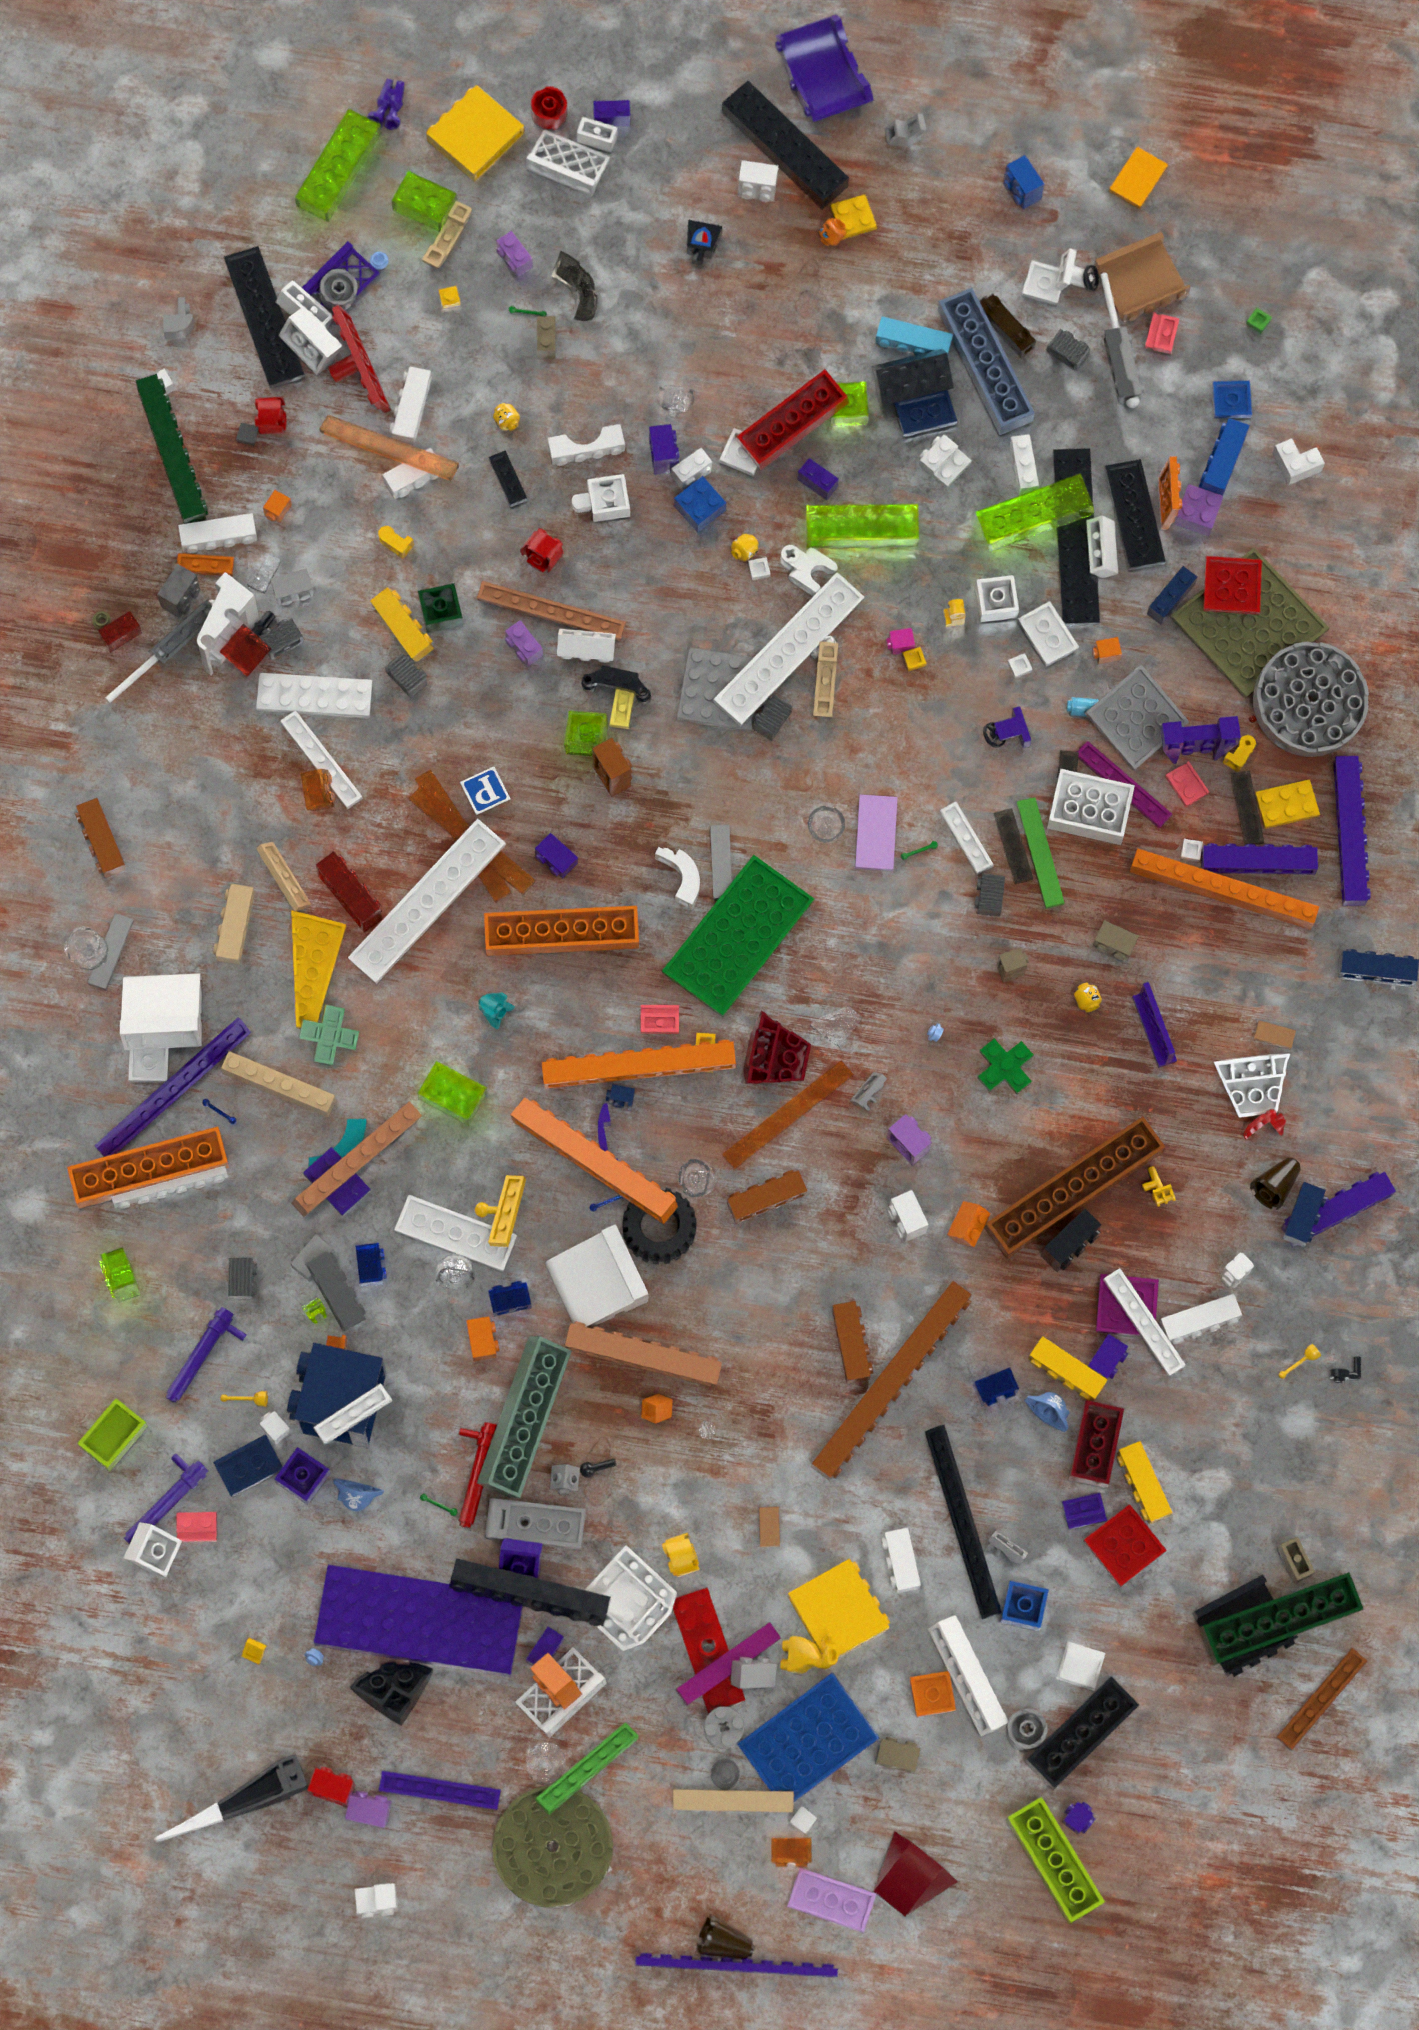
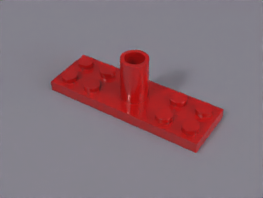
M337 305L332 308L334 312L332 317L336 325L340 326V336L343 341L347 342L351 355L328 366L329 372L336 383L360 372L362 377L360 382L364 389L367 388L369 402L371 405L374 404L377 410L380 409L386 414L391 411V407L351 315Z
M708 1587L675 1598L672 1609L694 1674L696 1675L727 1653L729 1649ZM710 1644L714 1647V1650L707 1653L702 1646ZM731 1675L702 1695L708 1714L718 1707H730L746 1701L742 1688L731 1685Z

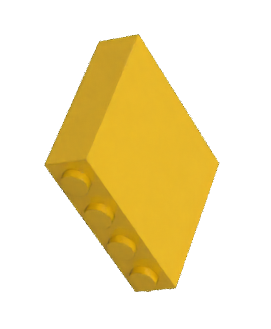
M478 85L469 88L465 92L464 97L460 101L457 100L452 105V109L447 113H443L439 121L435 125H431L426 131L427 142L473 182L483 175L525 134L524 125Z
M850 1558L794 1589L787 1595L822 1656L824 1650L821 1647V1641L827 1634H831L829 1643L837 1645L839 1651L838 1658L889 1630L888 1624H890L887 1615L880 1612L878 1599L876 1596H871L868 1591L871 1589L865 1578L861 1579L859 1572H861L860 1568Z

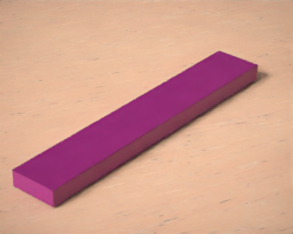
M1089 741L1075 753V757L1100 778L1135 785L1131 805L1159 829L1172 816L1169 810Z
M769 1622L676 1688V1692L686 1706H688L731 1675L732 1661H740L741 1657L755 1658L780 1640V1635Z

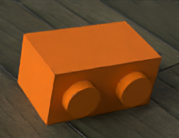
M963 1201L947 1236L958 1244L975 1247L991 1213L980 1204Z
M489 1316L466 1320L473 1361L497 1358L496 1352L500 1350L498 1340L493 1339V1333H496L495 1322H490Z

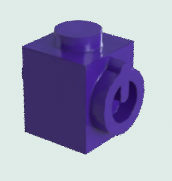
M1077 1802L1075 1805L1071 1803L1064 1812L1067 1816L1062 1823L1077 1835L1080 1832L1085 1834L1096 1818L1093 1817L1094 1813L1091 1812L1092 1808L1088 1804Z

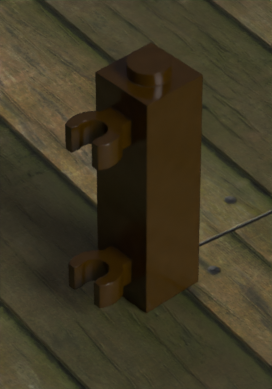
M991 294L989 297L985 296L979 301L992 328L1020 358H1023L1035 348L1036 340L1030 334L1031 332L1022 326L1001 303L1002 301L997 295Z

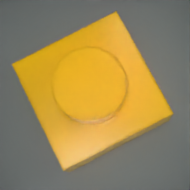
M456 286L438 290L443 309L461 305Z
M921 647L902 653L908 671L924 667L927 664Z
M248 1638L241 1657L260 1664L267 1645Z

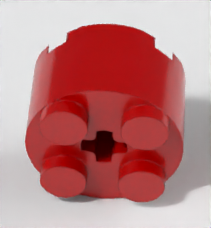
M547 86L533 94L531 99L533 122L541 128L557 130L566 121L568 115L567 99L560 89Z
M260 397L255 399V407L258 410V416H255V426L258 427L259 434H285L287 415L284 408H282V406H285L283 397Z
M538 528L522 546L520 553L522 557L526 555L528 558L526 562L533 568L541 572L548 570L547 573H549L564 554L562 549L563 543L558 538L553 539L542 528Z

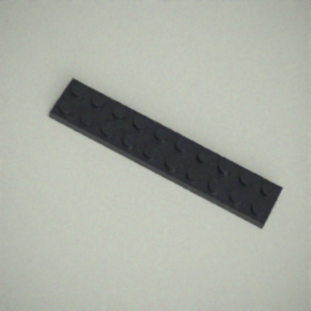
M1090 448L1053 449L1062 621L1065 626L1100 625L1098 578L1090 573L1086 521L1094 518Z

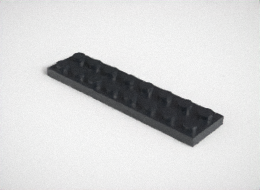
M259 246L224 256L226 267L269 388L305 378L298 355L279 336L286 321L280 305L276 303L277 296Z

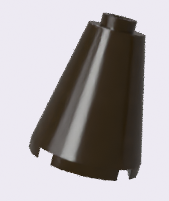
M1286 1158L1255 1178L1250 1183L1251 1191L1254 1189L1256 1192L1254 1197L1267 1208L1277 1207L1276 1210L1283 1206L1301 1171L1300 1163L1294 1158Z
M710 1914V1918H706L699 1934L701 1944L697 1943L696 1952L698 1954L747 1959L748 1956L751 1957L755 1949L753 1940L714 1915Z

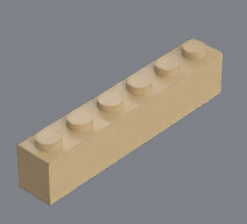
M230 1051L221 1067L222 1073L226 1076L329 1118L336 1102L335 1095Z

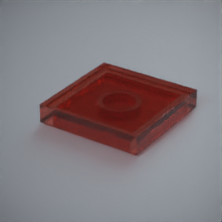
M243 624L219 652L248 677L271 651V648Z

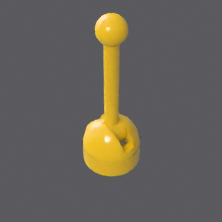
M1314 1344L1309 1345L1305 1349V1356L1287 1370L1279 1372V1378H1286V1374L1307 1359L1317 1360L1321 1357V1353Z
M258 1391L253 1397L227 1396L222 1394L220 1400L222 1402L227 1400L254 1401L257 1406L267 1407L268 1392Z

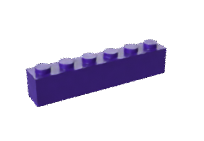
M1210 843L1203 846L1201 851L1202 869L1214 873L1315 875L1318 870L1317 847H1312V845L1293 847V845L1287 844L1282 847H1274L1272 844H1266L1263 847H1258L1254 844H1246L1244 846L1226 844L1225 846H1218L1217 844Z
M1384 1171L1380 1174L1375 1172L1368 1177L1369 1180L1365 1182L1360 1180L1351 1185V1189L1338 1191L1334 1194L1336 1197L1330 1200L1327 1197L1324 1207H1320L1318 1214H1321L1319 1222L1312 1227L1311 1231L1314 1232V1236L1392 1197L1396 1190L1386 1172ZM1290 1216L1284 1220L1285 1223L1281 1227L1284 1233ZM1290 1242L1292 1248L1297 1246V1244Z

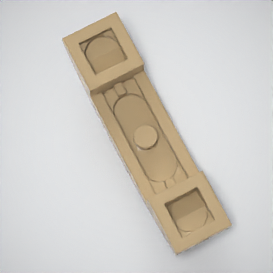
M458 201L454 203L448 214L447 221L433 245H430L422 262L437 269L441 267L465 228L472 212L471 207Z
M819 643L813 716L832 718L838 643Z

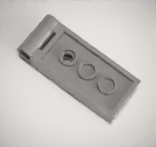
M490 1498L485 1539L503 1542L504 1538L543 1543V1546L581 1551L586 1509ZM526 1520L528 1525L522 1526L521 1522Z

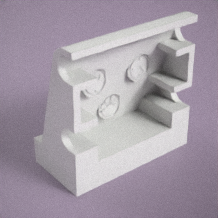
M226 572L215 583L218 595L197 637L203 667L209 675L213 674L210 661L215 660L222 664L236 648V643L230 639L231 636L239 634L245 638L254 628V623L259 622L254 594Z
M201 973L123 977L120 1037L124 1050L202 1046V1023L200 1013H202Z
M616 1224L545 1262V1266L572 1324L574 1322H581L586 1325L585 1327H594L614 1318L619 1312H627L648 1302V1292Z

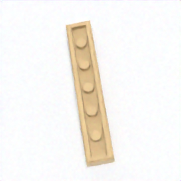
M673 1789V1810L794 1812V1792Z

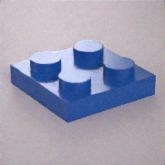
M1214 381L1212 383L1214 419L1252 417L1250 381Z

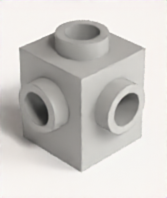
M567 1464L553 1465L550 1489L558 1491L560 1495H569L570 1492L578 1491L580 1468Z

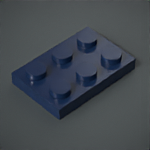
M948 390L894 403L904 437L955 425L958 422Z
M266 1434L213 1462L231 1498L279 1473L283 1467Z

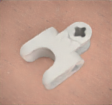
M787 545L781 551L780 562L783 567L791 571L788 579L811 596H814L820 590V585L811 577L813 572L824 571L831 575L838 570L837 564L812 547L806 553L794 545Z

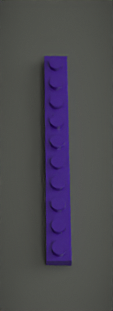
M237 1017L94 1146L100 1154L106 1157L118 1153L223 1059L229 1051L242 1042L251 1033L244 1022Z
M640 1953V1957L636 1956L635 1966L827 1978L838 1977V1968H834L833 1964H822V1967H814V1963H802L801 1966H793V1962L783 1961L781 1965H773V1961L761 1960V1964H755L751 1959H741V1963L733 1962L732 1958H721V1961H713V1957H701L700 1960H692V1956L681 1955L680 1959H672V1955L660 1954V1958H655L650 1953Z

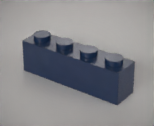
M1346 949L1340 955L1339 978L1415 986L1418 981L1419 959H1414L1413 956L1408 955L1395 957L1391 953L1378 955L1373 951L1361 953L1355 949Z

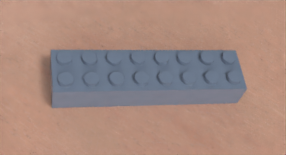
M973 288L940 300L937 310L948 333L953 334L952 341L999 435L1033 422L1035 412Z

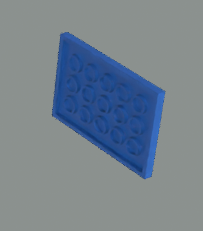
M831 1673L740 1741L738 1746L770 1791H793L794 1802H796L880 1738L834 1673Z

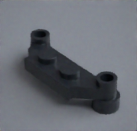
M602 665L601 669L591 674H585L582 678V688L588 693L594 692L597 685L635 693L637 701L643 705L648 704L652 698L650 691L638 678L639 674L636 672Z

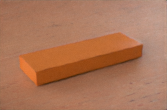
M178 553L177 564L195 574L222 576L226 572L233 577L234 557Z

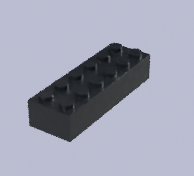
M1111 1676L1026 1759L1025 1763L1053 1791L1138 1708L1139 1704Z

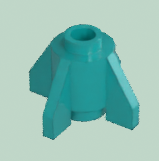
M502 992L483 995L478 1002L479 1010L482 1011L490 1025L495 1029H499L500 1019L505 1016L506 1012L514 1010L515 1007L506 1002L508 996Z

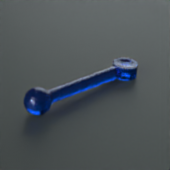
M208 1099L202 1101L204 1107H210L228 1119L230 1124L236 1123L235 1117H230L212 1105Z
M618 1195L599 1204H591L589 1208L590 1211L595 1212L599 1207L625 1198Z

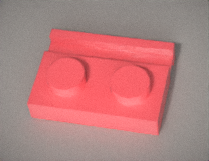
M1154 312L1145 348L1171 354L1180 318L1163 314L1158 315Z
M1189 761L1165 776L1185 807L1209 794V790Z
M641 1005L640 1034H679V1005Z
M217 1512L177 1513V1538L182 1540V1542H217Z

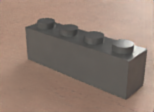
M325 1251L305 1262V1265L342 1331H346L366 1319L364 1316L366 1312L361 1304H357L355 1300L357 1296L352 1287L348 1288L344 1272L338 1270L334 1254H329L328 1251Z

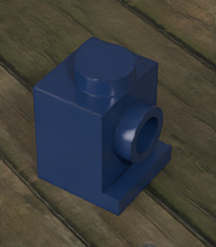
M612 1084L611 1090H607L606 1101H609V1104H613L612 1106L615 1108H624L625 1106L628 1107V1111H632L635 1088Z

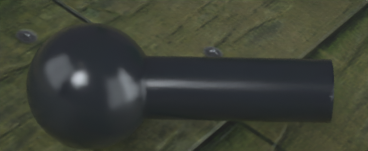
M614 1458L596 1464L585 1462L580 1466V1473L583 1477H592L596 1471L617 1466L616 1460Z

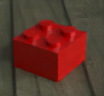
M323 1766L320 1769L315 1768L307 1790L309 1795L347 1808L349 1797L356 1786L351 1778L352 1776L340 1773L338 1776L333 1774L332 1769Z

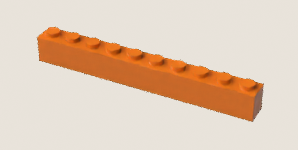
M1137 848L1130 869L1131 873L1309 930L1312 929L1320 907Z
M720 1040L714 1044L701 1042L696 1046L682 1044L677 1048L663 1046L658 1050L644 1048L639 1052L625 1050L621 1054L606 1052L602 1056L587 1054L583 1058L568 1056L565 1057V1060L549 1058L546 1059V1062H542L545 1089L737 1069L734 1041L730 1042V1040Z
M524 1097L510 1114L513 1123L663 1225L678 1208L676 1197L669 1191L665 1193L656 1182H649L641 1172L631 1170V1167L625 1161H618L610 1151H603L598 1143L593 1140H587L582 1132L572 1130L570 1125L564 1120H557L551 1111H544L536 1101H529Z

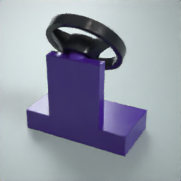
M1020 706L1013 708V718L995 723L990 722L984 726L983 736L989 745L999 748L1005 744L1006 739L1019 736L1022 747H1030L1032 740ZM987 728L990 731V736L993 739L992 741L989 739L987 735ZM998 739L1002 741L1001 744H996Z

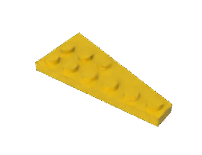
M291 910L296 1028L300 1029L302 1019L314 1022L319 1021L347 925Z

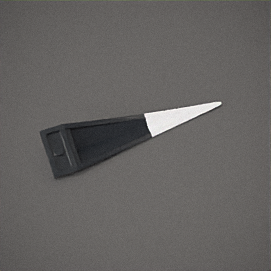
M296 1754L276 1761L225 1798L157 1836L155 1841L160 1842L289 1800L291 1796L308 1790V1785Z

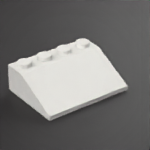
M1060 769L1047 829L1121 845L1135 785Z

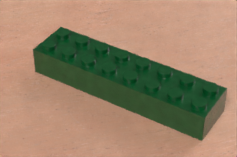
M157 374L135 380L139 397L183 523L206 521V515H209L205 500L200 499L202 491L199 483L194 482L196 474L193 465L189 466L188 464L190 463V457L187 448L182 447L184 446V440L181 431L176 430L178 428L176 416L174 413H170L172 405L169 396H164L166 388L163 379H159Z
M1350 1572L1209 1623L1200 1627L1199 1630L1214 1666L1364 1610Z

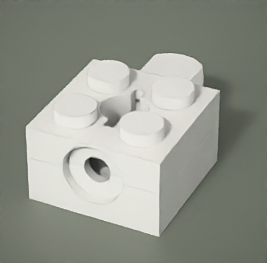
M624 474L588 479V493L576 494L572 498L573 510L576 513L591 511L593 522L630 517V505Z

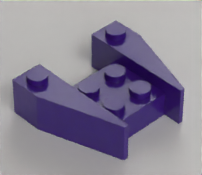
M1238 716L1221 717L1218 719L1217 724L1182 727L1181 721L1162 723L1160 728L1163 751L1173 764H1177L1180 753L1182 755H1191L1193 752H1201L1203 754L1213 752V759L1216 761L1235 747L1241 738Z

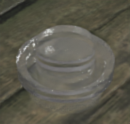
M702 1421L699 1427L701 1437L706 1440H710L715 1436V1428L711 1421Z

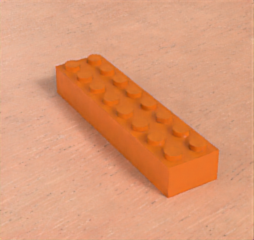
M637 905L484 913L486 956L639 949Z
M217 1126L68 1166L67 1169L76 1204L80 1209L112 1200L111 1196L221 1166H225L226 1169L230 1167L221 1133Z

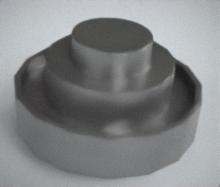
M729 1759L717 1761L711 1769L712 1782L721 1789L732 1788L740 1778V1770L737 1764Z

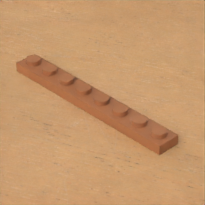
M482 581L477 595L478 601L579 630L616 634L615 640L621 641L626 622L485 581Z

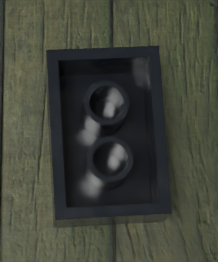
M1085 1208L1044 1247L1041 1257L1056 1272L1060 1269L1064 1271L1070 1266L1074 1256L1078 1258L1085 1251L1088 1242L1092 1244L1097 1240L1098 1235L1101 1233L1099 1230L1102 1224Z

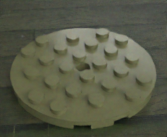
M543 1786L530 1790L516 1798L500 1817L495 1829L492 1846L493 1858L500 1878L517 1897L535 1906L560 1908L585 1899L602 1883L612 1861L613 1836L609 1822L600 1807L580 1791H577L548 1815L536 1802V1798L550 1787ZM552 1841L558 1843L556 1852L548 1851V1844Z

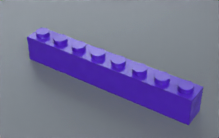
M1336 756L1333 761L1342 906H1365L1371 898L1370 888H1367V882H1369V870H1366L1368 852H1365L1364 845H1367V835L1363 833V827L1366 826V817L1362 816V809L1365 807L1364 798H1361V791H1363V780H1360L1362 762H1359L1358 756Z

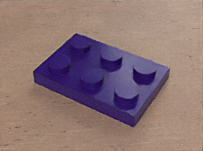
M331 1147L303 1172V1175L311 1183H314L340 1161L342 1157ZM355 1174L326 1200L343 1216L371 1189Z

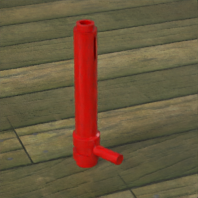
M484 1422L480 1432L460 1428L459 1436L477 1439L476 1445L478 1446L458 1521L460 1522L459 1526L471 1529V1525H474L484 1487L477 1484L497 1427L493 1423Z

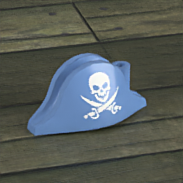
M1046 1392L1040 1396H1028L1024 1400L1040 1420L1063 1432L1068 1430L1066 1418L1070 1411L1066 1408L1065 1401L1061 1396L1053 1392Z
M337 1478L333 1480V1483L339 1489L338 1501H342L352 1511L365 1509L375 1497L384 1493V1490L370 1485Z

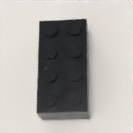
M943 349L871 366L878 402L882 406L954 388L948 355Z

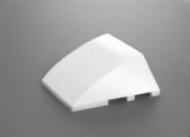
M1290 1053L1241 1057L1214 1062L1238 1117L1265 1114L1269 1109L1278 1111Z

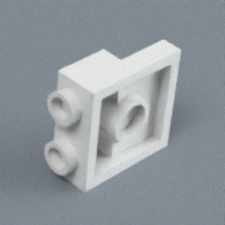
M943 435L941 438L938 436L931 444L933 447L929 451L925 449L919 456V466L945 488H948L971 464L972 460L958 449L957 444L946 435Z

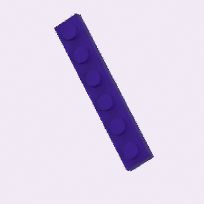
M382 1771L379 1792L497 1811L501 1793L499 1789Z

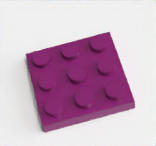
M1100 1274L1096 1332L1141 1337L1103 1281L1109 1274ZM1126 1276L1156 1320L1159 1279Z

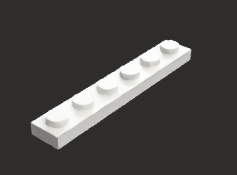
M296 710L280 721L347 810L363 799L362 795Z
M221 1166L111 1197L115 1208L124 1209L130 1207L132 1203H146L150 1198H165L172 1192L178 1194L187 1191V1188L204 1187L209 1182H223L224 1178L228 1177L226 1167Z
M1119 1268L1105 1277L1103 1281L1168 1377L1185 1367V1363L1122 1270Z

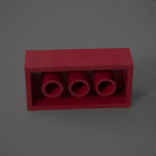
M1089 1400L1085 1401L1068 1480L1102 1488L1109 1486L1125 1408Z

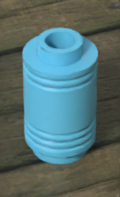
M1071 697V700L1067 701L1066 711L1070 712V716L1087 717L1085 712L1097 703L1098 699Z

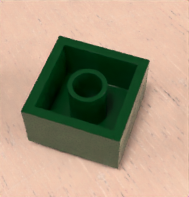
M455 583L418 591L426 633L463 626V617Z

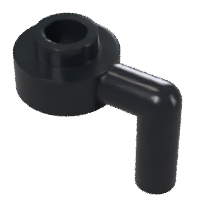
M1353 1357V1372H1349L1347 1369H1331L1330 1379L1334 1383H1345V1380L1348 1379L1360 1380L1361 1357Z

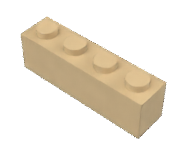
M231 884L230 889H226L225 900H227L226 907L222 908L221 912L223 923L218 926L217 931L219 942L215 943L213 950L217 961L240 965L255 894L253 887Z

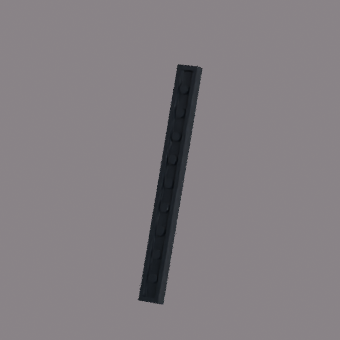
M939 1425L925 1431L979 1612L982 1620L999 1615L1002 1611L945 1425Z

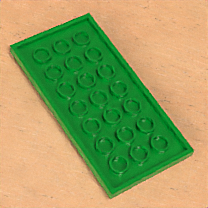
M753 855L664 967L662 973L721 1017H724L808 910L815 898Z

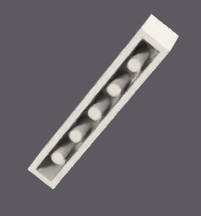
M956 1615L928 1628L980 1736L987 1735L1007 1725L1006 1715Z

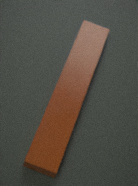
M1351 1648L1276 1738L1292 1751L1368 1660L1354 1648Z

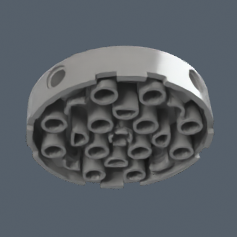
M1300 642L1279 651L1262 669L1254 687L1253 707L1259 726L1274 744L1295 755L1316 757L1327 755L1340 749L1359 731L1367 716L1369 692L1366 679L1363 678L1359 666L1345 652L1326 643ZM1308 696H1312L1315 702H1310Z

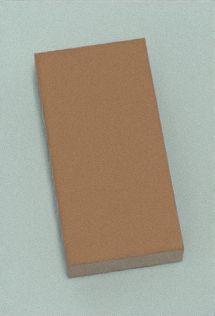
M1259 1020L1254 1040L1291 1050L1296 1030Z
M759 1507L760 1548L780 1547L779 1507Z

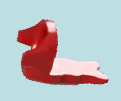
M1269 1109L1265 1114H1261L1247 1126L1243 1136L1246 1140L1268 1122L1282 1136L1284 1135L1286 1119L1282 1113L1277 1115L1275 1109Z

